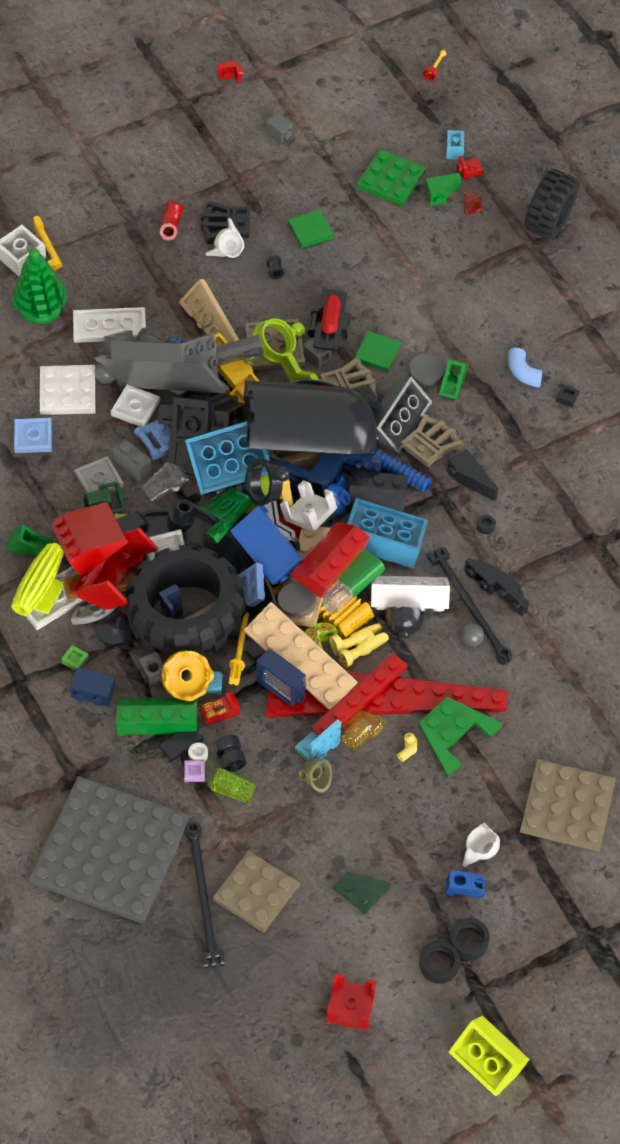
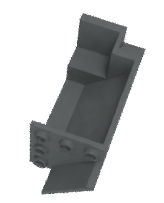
M125 330L104 336L106 355L94 358L97 362H101L104 365V370L117 380V384L120 387H126L128 384L143 389L226 393L225 386L218 378L215 334L213 333L182 343L133 341V331Z

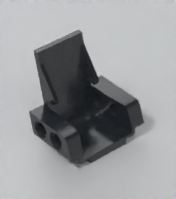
M226 390V393L185 391L161 403L158 424L171 425L166 471L195 475L185 440L243 423L246 409L245 403L238 402L236 395H229L230 390Z

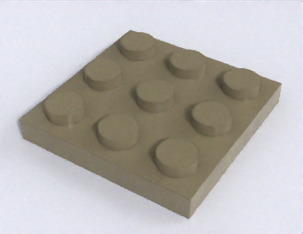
M299 319L283 321L291 327L294 323L299 322ZM260 322L245 323L246 338L252 337L254 328ZM266 327L264 336L269 347L277 353H285L286 342L283 335L273 327ZM301 336L296 337V347L292 352L299 367L305 366ZM260 355L255 356L251 360L253 370L282 368L281 364L270 363Z
M248 851L213 896V901L265 933L297 890L299 882Z

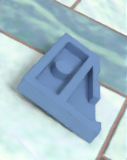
M255 563L238 574L242 580L245 602L247 606L252 607L262 602L265 597L263 564Z

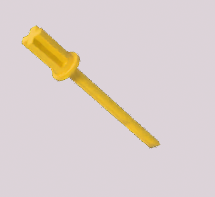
M246 613L242 618L236 657L229 663L231 669L229 676L230 685H239L241 671L245 668V663L241 660L246 635L244 629L248 624L249 613Z

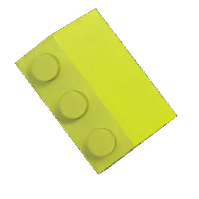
M483 1016L470 1022L449 1051L460 1064L495 1096L521 1072L530 1060Z

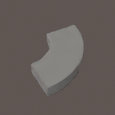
M93 604L78 606L71 618L72 625L97 621L110 614L115 608L104 610Z

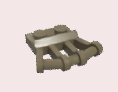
M355 358L343 368L320 374V379L325 382L351 388L355 391L361 390L368 384L378 399L376 393L377 382L372 378L371 370L363 366L358 358ZM352 369H357V370H358V372H354V373H351V374H347V373L350 372ZM358 379H365V381H361L351 385L349 383Z
M424 414L418 428L401 441V447L427 468L437 459H441L443 454L453 450L459 451L464 448L465 444L458 438L454 428H449L445 421L431 418L428 414ZM425 425H432L433 427L425 434L422 432ZM438 431L444 432L435 441L431 439ZM448 438L451 439L453 442L444 446H440Z

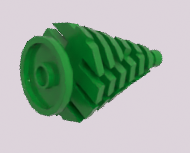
M37 248L29 250V255L26 257L25 263L21 268V275L15 283L11 304L15 311L19 310L25 320L34 324H45L55 320L61 313L62 306L64 308L67 300V289Z

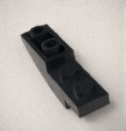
M470 558L465 560L464 571L469 578H473L481 590L486 591L489 595L496 591L497 595L504 599L514 612H518L521 616L527 613L529 602L520 594L522 585L514 578L482 561Z

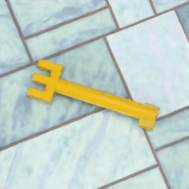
M34 216V231L45 244V248L51 257L48 263L56 271L62 267V263L44 230L41 218Z

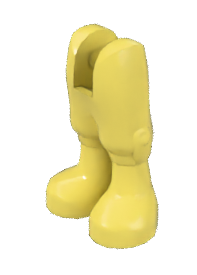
M378 623L354 632L347 639L342 640L337 634L329 637V643L334 655L338 656L340 664L348 668L356 658L370 654L371 651L387 642L389 637L386 633H380L382 626ZM353 646H357L356 648H354V649H352V650H347V649H349V648H351V647H353Z

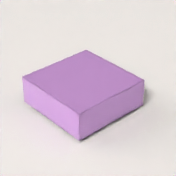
M205 760L184 761L185 782H204Z

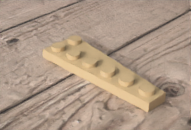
M199 279L179 303L190 317H194L198 322V327L203 329L207 335L211 333L216 335L220 332L228 343L239 340L206 281ZM243 359L245 364L248 363L251 367L253 366L251 360L247 361Z

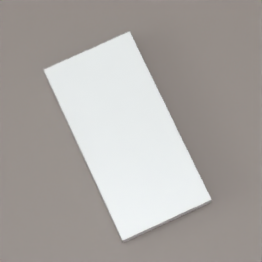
M145 307L73 310L74 343L104 341V336L125 330H132L133 340H136L139 331L142 328H146Z
M70 567L56 575L55 579L63 581L79 573L73 567ZM63 588L48 615L33 609L26 617L34 628L38 630L85 601L80 598L67 600Z

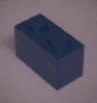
M77 668L70 685L71 697L78 701H89L98 706H109L116 687L115 677Z

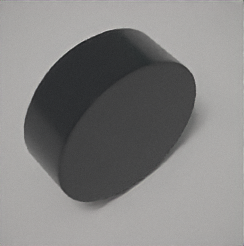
M483 515L478 518L477 530L480 533L491 534L495 530L496 521L492 516Z

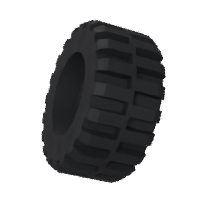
M551 169L545 174L527 209L524 226L528 231L547 240L554 239L558 235L575 204L580 186L577 178L557 169Z

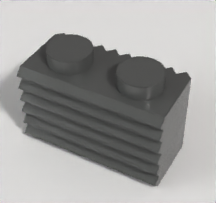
M123 439L113 448V461L139 482L152 473L151 458L140 452V449L132 445L127 439Z

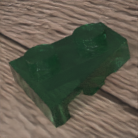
M347 872L334 886V890L366 915L391 888V883Z

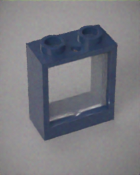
M269 648L257 660V681L293 708L306 697V674Z

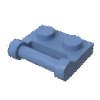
M158 420L148 425L139 426L134 430L136 437L141 439L150 452L149 455L152 460L159 459L168 454L171 428L167 424H158ZM150 433V435L153 437L157 445L160 447L159 449L155 448L153 443L148 438L147 434Z

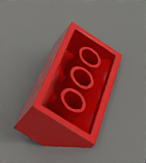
M335 523L290 576L321 599L366 548L371 536L356 525Z

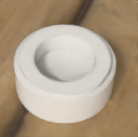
M203 743L192 744L188 750L189 759L191 761H206L208 758L207 746Z

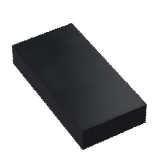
M198 730L181 731L160 744L159 748L173 762L187 752L192 744L203 741V736Z

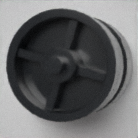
M223 736L214 743L216 754L221 758L219 763L223 772H237L246 766L247 761L243 751L240 750L241 743L238 736Z

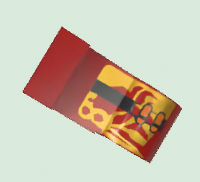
M230 691L225 693L224 697L204 704L199 711L206 724L213 725L240 715V705L234 693Z

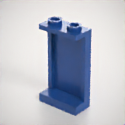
M257 506L230 532L255 563L263 564V573L270 582L282 585L290 578L288 575L295 570L305 557L300 556L267 515L269 511L266 507Z

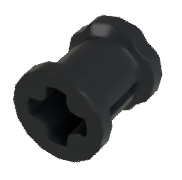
M279 256L267 258L266 265L270 270V278L280 279L283 277L285 272L281 267V258Z

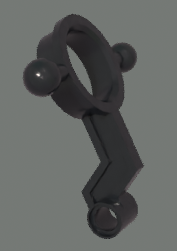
M255 458L247 467L245 483L236 484L234 491L248 494L252 503L256 506H265L269 511L267 515L298 552L300 543L295 538L294 530L279 522L276 502L282 493L283 482L287 481L290 477V470L285 466L279 467L272 460ZM263 467L266 468L269 476V490L266 497L262 492L260 482Z

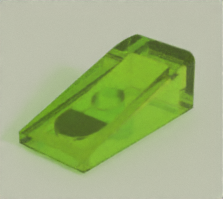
M221 768L217 769L211 783L212 791L247 803L250 802L256 788L255 784Z

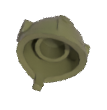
M310 758L303 763L299 771V778L317 792H325L331 785V765L324 758Z

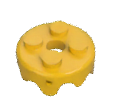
M185 650L174 653L167 659L162 668L161 676L164 688L171 696L180 700L193 701L207 692V687L213 680L214 673L204 656L194 651ZM184 670L190 672V678L187 681L181 678Z

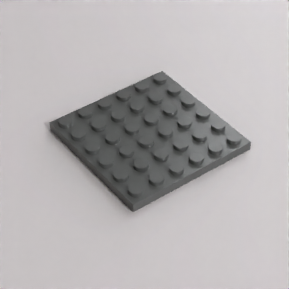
M78 776L32 871L29 883L144 924L183 838L185 828L191 820V816Z

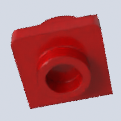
M237 60L217 64V76L219 80L235 77L237 84L241 83V77H243V69L239 67Z
M462 155L458 156L456 169L458 173H461L463 179L483 175V169L478 158L464 160Z

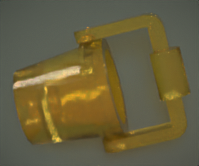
M361 710L348 722V729L342 736L344 744L350 749L357 750L366 741L376 737L385 726L384 720L377 715ZM368 721L377 723L374 729Z

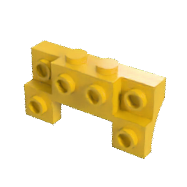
M220 332L215 335L216 346L228 343ZM243 360L217 366L218 372L233 389L229 395H236L238 402L245 403L243 400L245 380L259 381L253 374L252 367L248 363L245 364Z

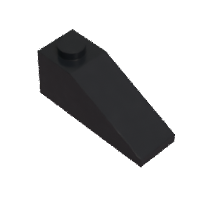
M467 449L448 459L447 472L458 483L493 501L497 499L498 487Z

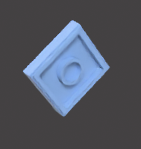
M52 418L14 419V452H52Z

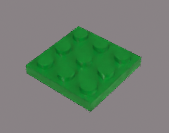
M380 149L357 182V188L404 206L425 174L426 167Z

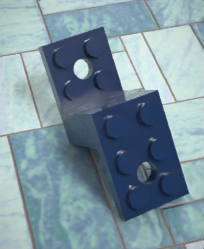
M322 452L312 472L303 467L300 468L292 465L288 461L277 459L275 462L279 467L285 466L290 470L289 482L292 493L300 496L298 485L304 480L311 484L315 495L324 498V490L329 484H335L336 477L343 472L350 475L352 470L381 473L382 458L369 453L342 454Z

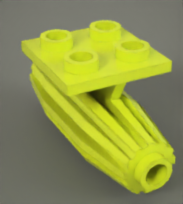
M47 544L32 561L13 598L11 607L16 613L28 616L35 609L48 615L64 588L63 581L55 579L64 555L59 544Z

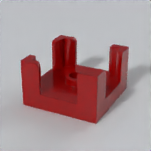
M335 973L326 1022L368 1030L376 981L367 979L365 986L345 982V975Z

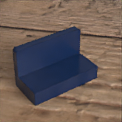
M175 584L159 592L163 616L176 619L175 616L183 612L180 589Z

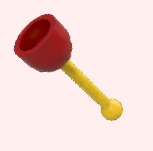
M445 50L440 51V56L433 66H428L423 71V76L426 80L433 81L436 78L437 70L435 68L442 57L446 56Z

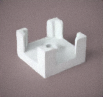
M303 480L298 485L301 498L291 508L285 499L280 504L285 521L315 532L337 509L332 491L325 489V498L313 493L311 484Z

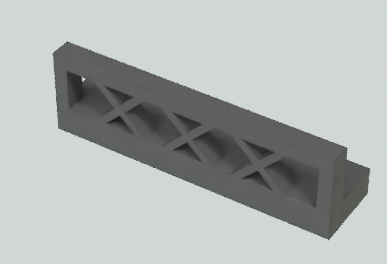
M259 335L216 346L217 366L264 354Z

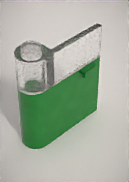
M364 549L323 596L325 609L330 613H338L385 570L382 561Z

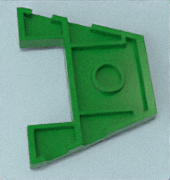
M233 487L212 498V503L206 507L199 506L219 520L216 525L206 532L208 537L216 543L222 539L252 503L248 495L240 491H234Z
M446 697L419 722V727L430 747L435 752L438 762L441 763L444 773L449 778L461 766V762L448 749L474 725L490 739L502 728L503 724Z

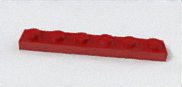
M392 653L311 726V731L319 736L336 720L341 721V728L345 726L407 669V664Z

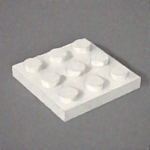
M95 365L40 366V415L96 413Z

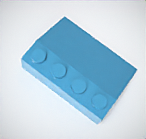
M247 422L185 440L201 495L245 482L247 467L253 459L264 458L271 460L268 449H254L246 445ZM265 467L262 469L261 477L268 475Z
M356 498L347 524L356 525L371 536L365 549L374 556L385 561L401 564L404 567L414 568L428 520Z

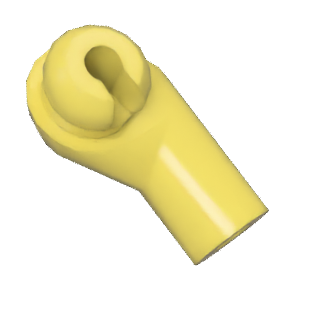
M407 733L404 736L405 749L397 754L401 762H404L417 751V738L413 733Z

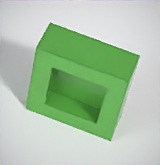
M72 645L62 657L61 663L76 671L77 668H81L89 656L88 653Z

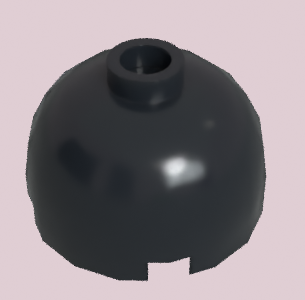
M395 607L386 608V625L399 638H409L410 634L418 632L423 625L424 611L421 612V609L413 607H401L398 610H395Z

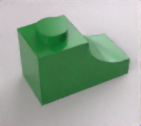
M459 173L426 178L425 192L430 206L447 203L448 195L456 190H460L461 177Z
M448 359L439 395L458 399L466 376L468 363Z
M22 524L9 532L6 549L19 556H37L47 544H52L53 541Z

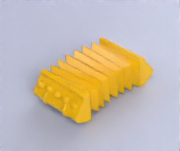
M336 581L323 597L318 619L323 618V622H329L339 630V636L346 639L364 624H367L374 617V614L367 602L360 604L361 599L357 600V596L354 599L347 598L341 592L339 582Z

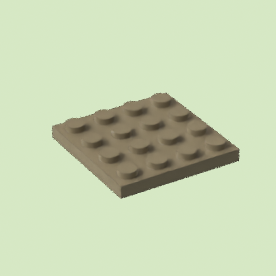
M537 759L520 833L600 852L616 778Z

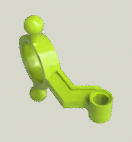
M275 318L262 321L254 328L252 336H260L264 354L260 356L270 363L281 364L290 381L299 379L321 380L318 379L315 373L302 371L292 355L296 347V337L302 336L305 332V327L302 323L296 322L290 327L283 320ZM266 327H273L283 335L286 342L285 353H277L269 347L264 336ZM255 357L247 358L245 360L250 361Z

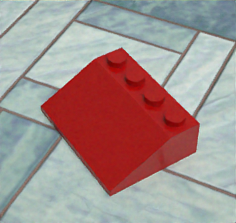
M107 502L66 512L51 523L68 562L81 577L128 543Z

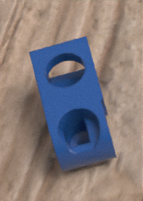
M450 870L446 878L445 895L454 896V894L474 898L483 897L485 895L486 878L474 873Z

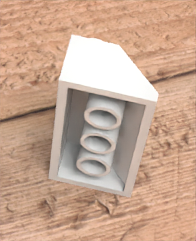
M378 576L371 582V607H375L377 610H385L386 607H395V610L401 609V607H413L421 609V611H424L425 608H433V611H444V609H449L450 585L448 577Z

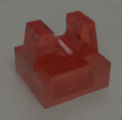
M470 191L464 193V213L469 216L481 211L482 196L479 193L473 194Z

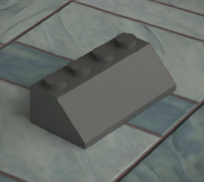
M412 376L396 379L380 403L383 409L374 416L376 430L379 431V440L376 445L394 454H399L402 449L401 441L414 431L432 403V400Z

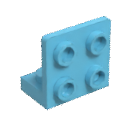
M336 720L319 736L311 732L295 746V750L306 760L316 757L324 758L328 750L336 748L340 743L341 721Z

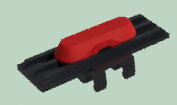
M323 288L320 308H313L311 310V324L307 331V335L314 338L313 348L338 351L341 333L343 334V339H347V326L350 324V314L344 312L347 292Z

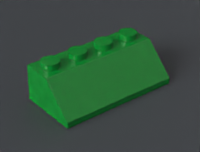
M118 698L116 712L117 735L176 734L182 731H197V698L193 701L177 698Z

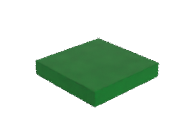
M321 210L288 219V224L301 249L334 238V234Z
M367 331L355 358L361 360V364L389 372L401 347V342Z

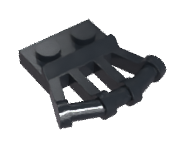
M209 201L206 211L201 215V221L203 222L201 224V231L204 232L206 243L213 244L216 235L219 233H211V230L228 228L229 218L232 219L242 238H249L250 207L226 206ZM211 221H227V223L211 222Z

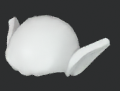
M228 219V228L221 230L216 235L214 241L215 248L206 252L207 256L236 258L241 254L244 249V241L234 226L232 219Z
M486 823L480 824L467 837V851L462 864L464 867L480 859H490L498 852L500 838Z

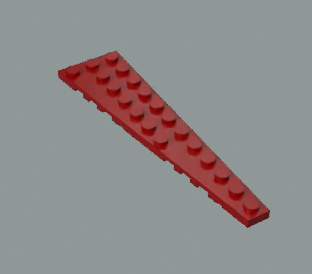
M346 671L358 682L353 689L369 675L367 673ZM397 677L357 715L411 714V712L430 713L446 697L478 712H506L508 691ZM269 690L266 717H291V715L301 714L303 716H310V714H322L324 716L329 711L307 690L304 700L301 703H297L293 708Z

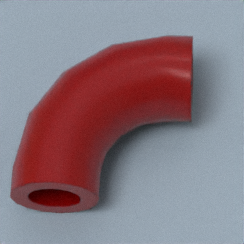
M168 200L160 225V235L163 239L170 241L176 237L184 205Z

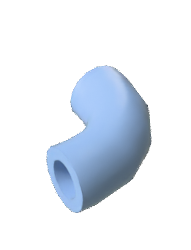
M520 348L510 349L508 351V366L513 376L524 384L540 388L542 370L532 368L527 364L526 352Z

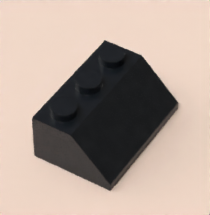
M352 470L349 488L350 504L347 507V513H351L356 498L404 512L408 476Z

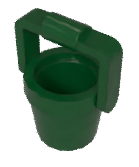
M118 482L98 485L99 490L84 494L85 508L107 502L112 509V499L107 487L115 486L120 508L113 509L112 512H122L126 507L124 493L121 490L120 484Z

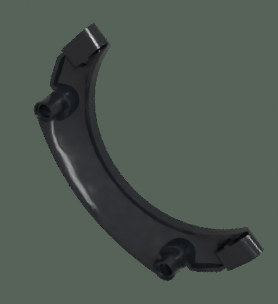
M187 499L177 501L174 511L170 509L146 510L142 514L139 511H134L117 519L123 532L140 527L148 537L180 529L185 545H192L194 550L201 551L202 547L215 551L219 559L224 557L236 569L237 575L255 564L254 560L230 532V529L218 543L211 540L206 532L216 525L219 520ZM265 574L263 579L264 600L254 607L247 606L245 602V614L249 613L247 626L270 602L278 608L273 590ZM247 634L245 635L241 660L245 663V668L241 671L240 679L257 670V660L265 653ZM237 646L217 666L228 682L231 671L229 663L236 657Z

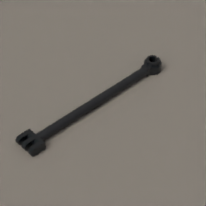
M441 547V553L438 549L435 550V557L431 552L428 553L427 557L433 566L440 564L475 620L482 627L485 635L496 650L497 662L506 665V655L501 654L505 653L507 654L508 663H510L512 652L500 644L447 563V560L450 559L447 549Z
M191 822L186 826L185 831L187 838L191 840L208 948V952L202 953L204 968H208V960L211 959L212 967H216V959L219 958L220 965L223 966L225 965L223 950L216 951L199 838L202 834V828L200 824L194 822V827L197 830L191 831Z

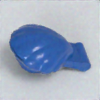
M342 474L336 477L335 484H329L326 488L333 493L337 506L334 513L338 517H342L346 513L347 507L350 504V496L348 494L350 485Z

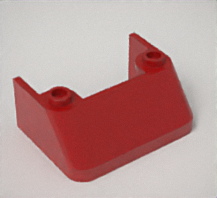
M140 527L123 532L128 543L83 577L79 575L71 592L77 598L104 610L127 605L128 601L116 589L127 569L138 567L142 563L144 555L156 552L159 548Z

